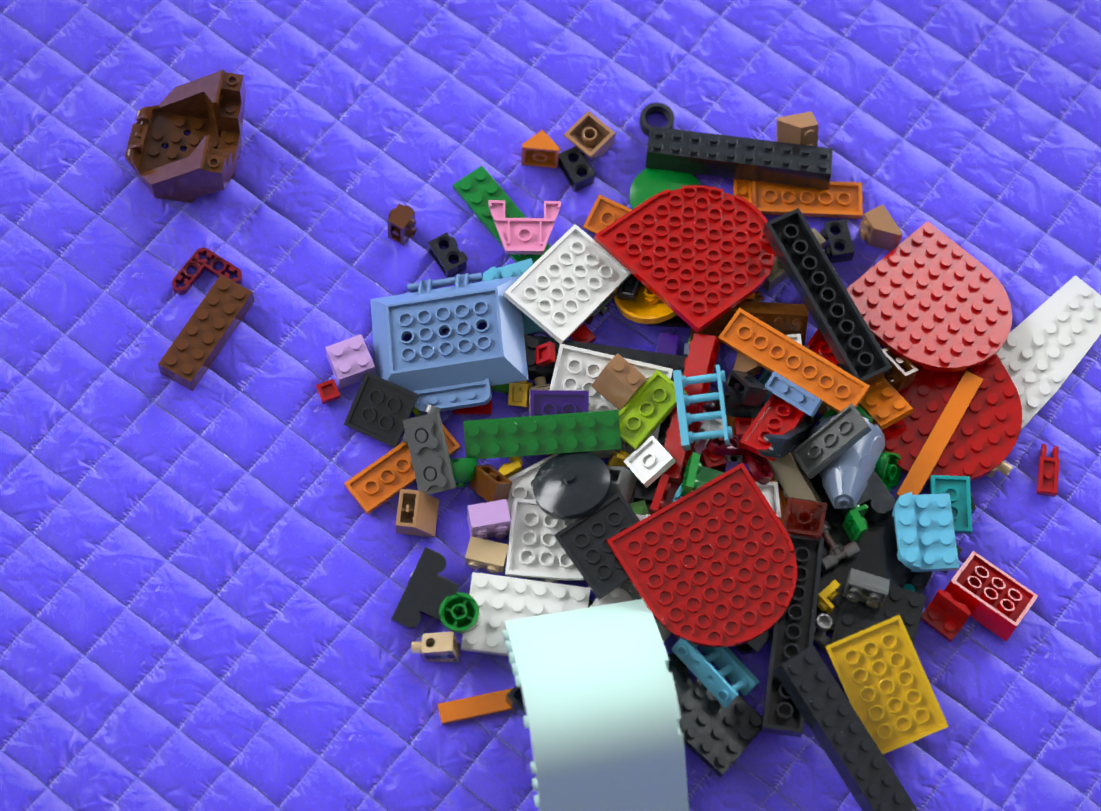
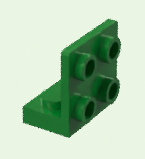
M693 452L686 464L680 496L687 495L724 472L702 466V463L699 462L701 454Z

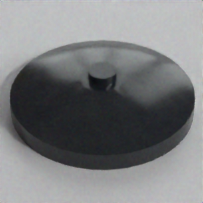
M589 452L562 453L548 460L539 469L533 482V493L538 506L546 514L564 520L578 519L593 513L603 505L610 494L611 476L604 461Z

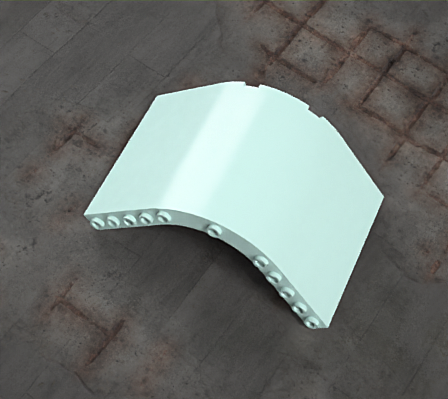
M638 599L505 621L506 629L502 630L503 639L506 643L510 664H512L516 687L521 688L526 716H523L524 727L529 728L533 762H530L531 773L535 774V778L532 779L533 790L537 791V795H534L535 807H538L539 811H689L684 738L679 726L678 719H681L675 684L672 672L669 673L668 670L669 659L653 614L647 608L644 601Z

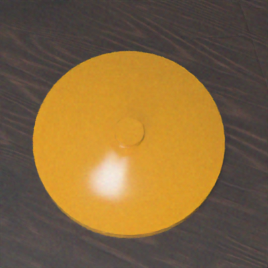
M643 283L635 301L617 299L619 287L614 291L616 293L614 300L617 309L624 317L631 321L642 324H655L667 321L677 315Z

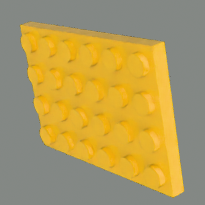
M900 615L825 646L850 704L882 754L949 727Z

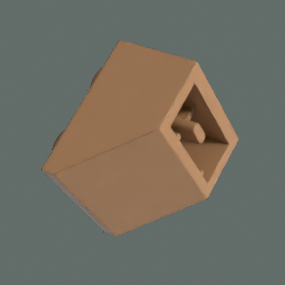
M400 489L395 525L396 533L435 537L439 499L422 491Z

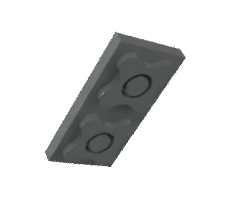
M851 403L791 453L811 480L872 431V429L857 408Z
M439 412L403 420L418 491L433 494L456 488Z

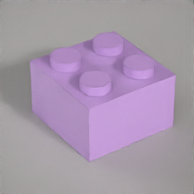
M361 334L325 347L326 357L340 389L362 381L366 372L376 375L375 365Z
M503 499L467 506L470 536L487 540L490 537L503 538L510 534L511 519L507 500Z

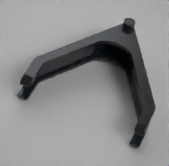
M708 391L707 393H714L719 391ZM724 392L726 415L734 418H754L755 420L766 404L763 403L761 407L742 404L732 393ZM713 400L709 405H701L702 409L706 412L721 411L720 400ZM817 414L813 417L805 415L798 426L784 435L766 434L763 436V440L772 442L771 446L767 450L759 449L758 452L764 457L782 458L808 439V435L819 416Z

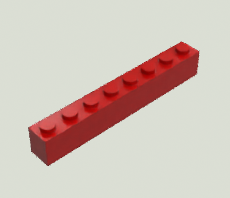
M694 333L693 340L689 342V355L685 358V370L682 376L692 377L713 374L721 345L716 336ZM711 382L687 385V387H684V390L688 396L706 394L709 391ZM706 402L690 403L689 406H686L687 413H690V415L703 413L704 409H702L701 405H705ZM676 406L670 414L671 423L670 427L666 430V442L663 446L676 462L664 474L670 475L668 482L681 485L686 464L692 455L695 441L690 444L691 450L682 449ZM701 421L692 422V424L688 425L689 432L698 433Z

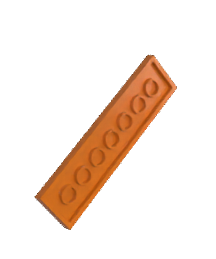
M741 308L736 311L718 337L720 342L772 373L775 371L821 399L824 405L838 413L851 403L857 407L870 389L868 384Z

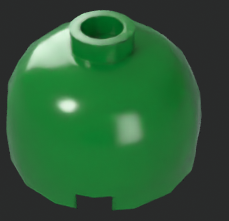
M882 452L874 471L888 491H892V486L896 487L901 478L902 469L896 463L899 460L902 461L899 454Z
M451 458L450 462L456 487H465V483L470 482L474 477L475 466H478V459Z
M458 592L455 595L446 597L439 609L442 624L447 630L456 634L468 633L474 629L479 620L478 604L467 593Z

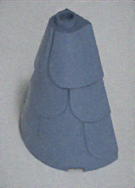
M836 415L824 418L819 425L813 426L808 438ZM865 417L863 418L872 431L818 473L834 508H855L885 447V437L882 430L877 424L873 425L868 422V419Z

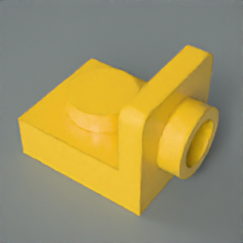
M532 382L509 383L508 405L527 407L529 388L532 387Z
M520 456L508 457L510 464H503L498 471L506 478L522 471L523 462Z
M836 580L818 594L817 606L828 614L835 607L830 601L839 594L837 591L840 584Z

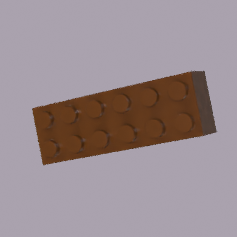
M220 275L158 363L160 373L193 391L255 302L253 292Z
M742 301L699 333L690 327L691 340H693L694 333L712 335L718 339L736 311L741 308L784 335L801 334V341L804 346L808 311L805 304Z

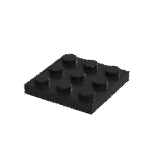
M366 372L344 425L395 448L399 445L405 431L403 420L410 419L420 395L375 374Z

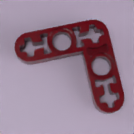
M199 248L174 277L172 288L176 294H186L205 270L218 278L220 275H223L240 284L242 282V272L239 268L211 250ZM206 254L208 260H206L205 258L200 260V255L205 256ZM217 263L224 265L223 269L219 271L215 270L213 266ZM194 267L197 269V272L194 275H189L187 270ZM230 274L233 275V276H234L235 274H237V279H236V278H232V279H231V278H230ZM184 281V287L180 286L178 288L177 283L182 284Z
M743 436L729 438L730 444L735 447L726 445L724 437L709 439L706 447L712 454L742 455L758 483L768 484L773 477V471L766 458L739 447V441Z

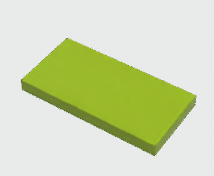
M658 369L619 411L621 440L634 450L647 440L677 406L674 382Z

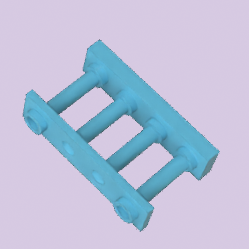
M716 365L715 374L686 377V375L682 376L681 370H674L673 377L682 449L691 450L690 444L694 443V441L724 437L726 445H730L729 438H733L732 427L727 425L722 383L726 382L725 371H721L720 365ZM718 381L719 392L691 396L684 394V387H687V385ZM720 400L721 411L691 415L686 411V406H689L690 403ZM722 418V430L699 433L689 432L688 425L692 424V422Z
M680 638L671 649L724 708H727L739 695L737 691L747 696L760 682L728 647L701 646ZM699 646L706 655L703 656L696 647ZM712 661L720 670L716 671L709 662ZM724 676H726L733 683L732 686H730L727 683V681L723 678Z

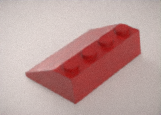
M974 551L944 590L949 592L955 601L963 603L969 608L971 612L970 617L1005 641L1009 639L1038 597L1037 594Z

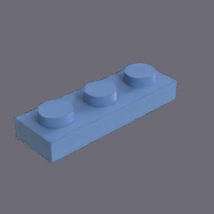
M775 371L765 384L768 391L811 417L815 415L823 402Z

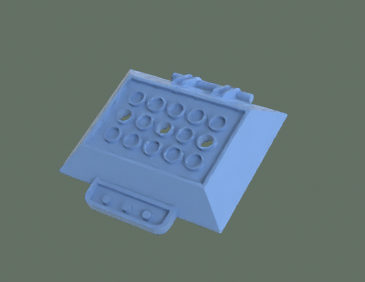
M458 274L456 277L420 280L419 283L407 284L408 292L417 290L418 292L370 299L376 375L419 394L420 396L415 407L422 414H427L424 412L426 404L441 408L440 412L485 405L489 403L492 397L491 386L528 381L522 311L503 296L505 291L519 277L514 276L470 283L481 281L482 274ZM455 285V286H451V287L433 289V288H436V287ZM480 323H487V327L485 329H478V325ZM442 329H450L447 335H440ZM406 334L412 335L409 341H403V337Z

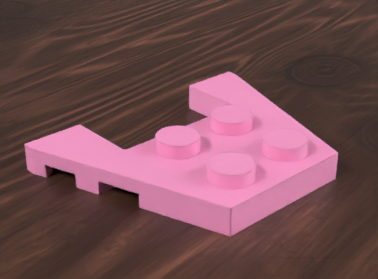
M488 200V207L505 253L543 255L560 211L561 201H544V218H505V200Z

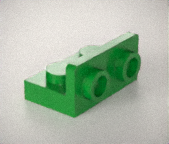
M866 504L850 508L842 524L850 541H855L856 544L860 543L868 529L867 522L863 517L868 509Z

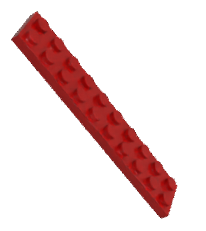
M818 328L806 345V348L839 367L838 361ZM772 394L739 441V447L764 457L758 450H767L772 442H766L763 440V436L766 434L784 435L798 426L806 413ZM764 457L771 461H775L776 459L773 457Z

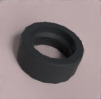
M658 102L650 103L641 111L639 125L641 131L649 137L650 125L646 122V118L650 114H662L668 121L667 125L663 128L673 129L675 117L669 106Z

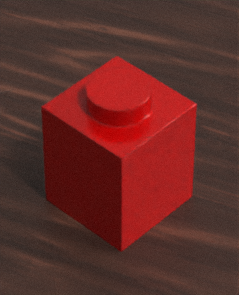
M708 449L702 450L700 456L702 466L721 472L725 470L726 460L724 455L712 454Z

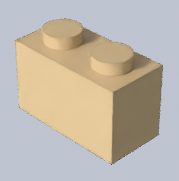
M470 536L465 564L472 569L483 568L487 569L490 573H503L508 554V544Z

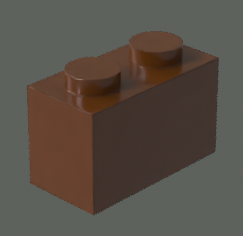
M490 464L475 466L474 477L470 481L469 487L487 502L503 499L508 501L513 482Z

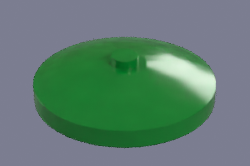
M646 168L637 175L631 185L629 195L630 207L633 210L662 191L668 189L672 191L681 189V186L700 185V183L692 173Z

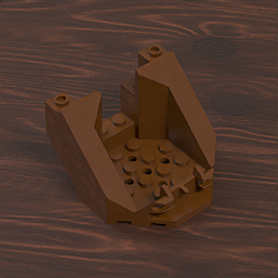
M220 70L175 87L159 105L146 106L137 112V122L132 125L125 159L136 171L142 182L149 188L154 198L192 203L195 201V198L224 190L230 179L235 176L242 146L246 98L244 75L227 73L225 70ZM190 131L191 133L190 135H184V132ZM165 144L169 145L167 149H163L162 146ZM182 147H186V148H187V150L184 151V152L181 151L180 149H181Z

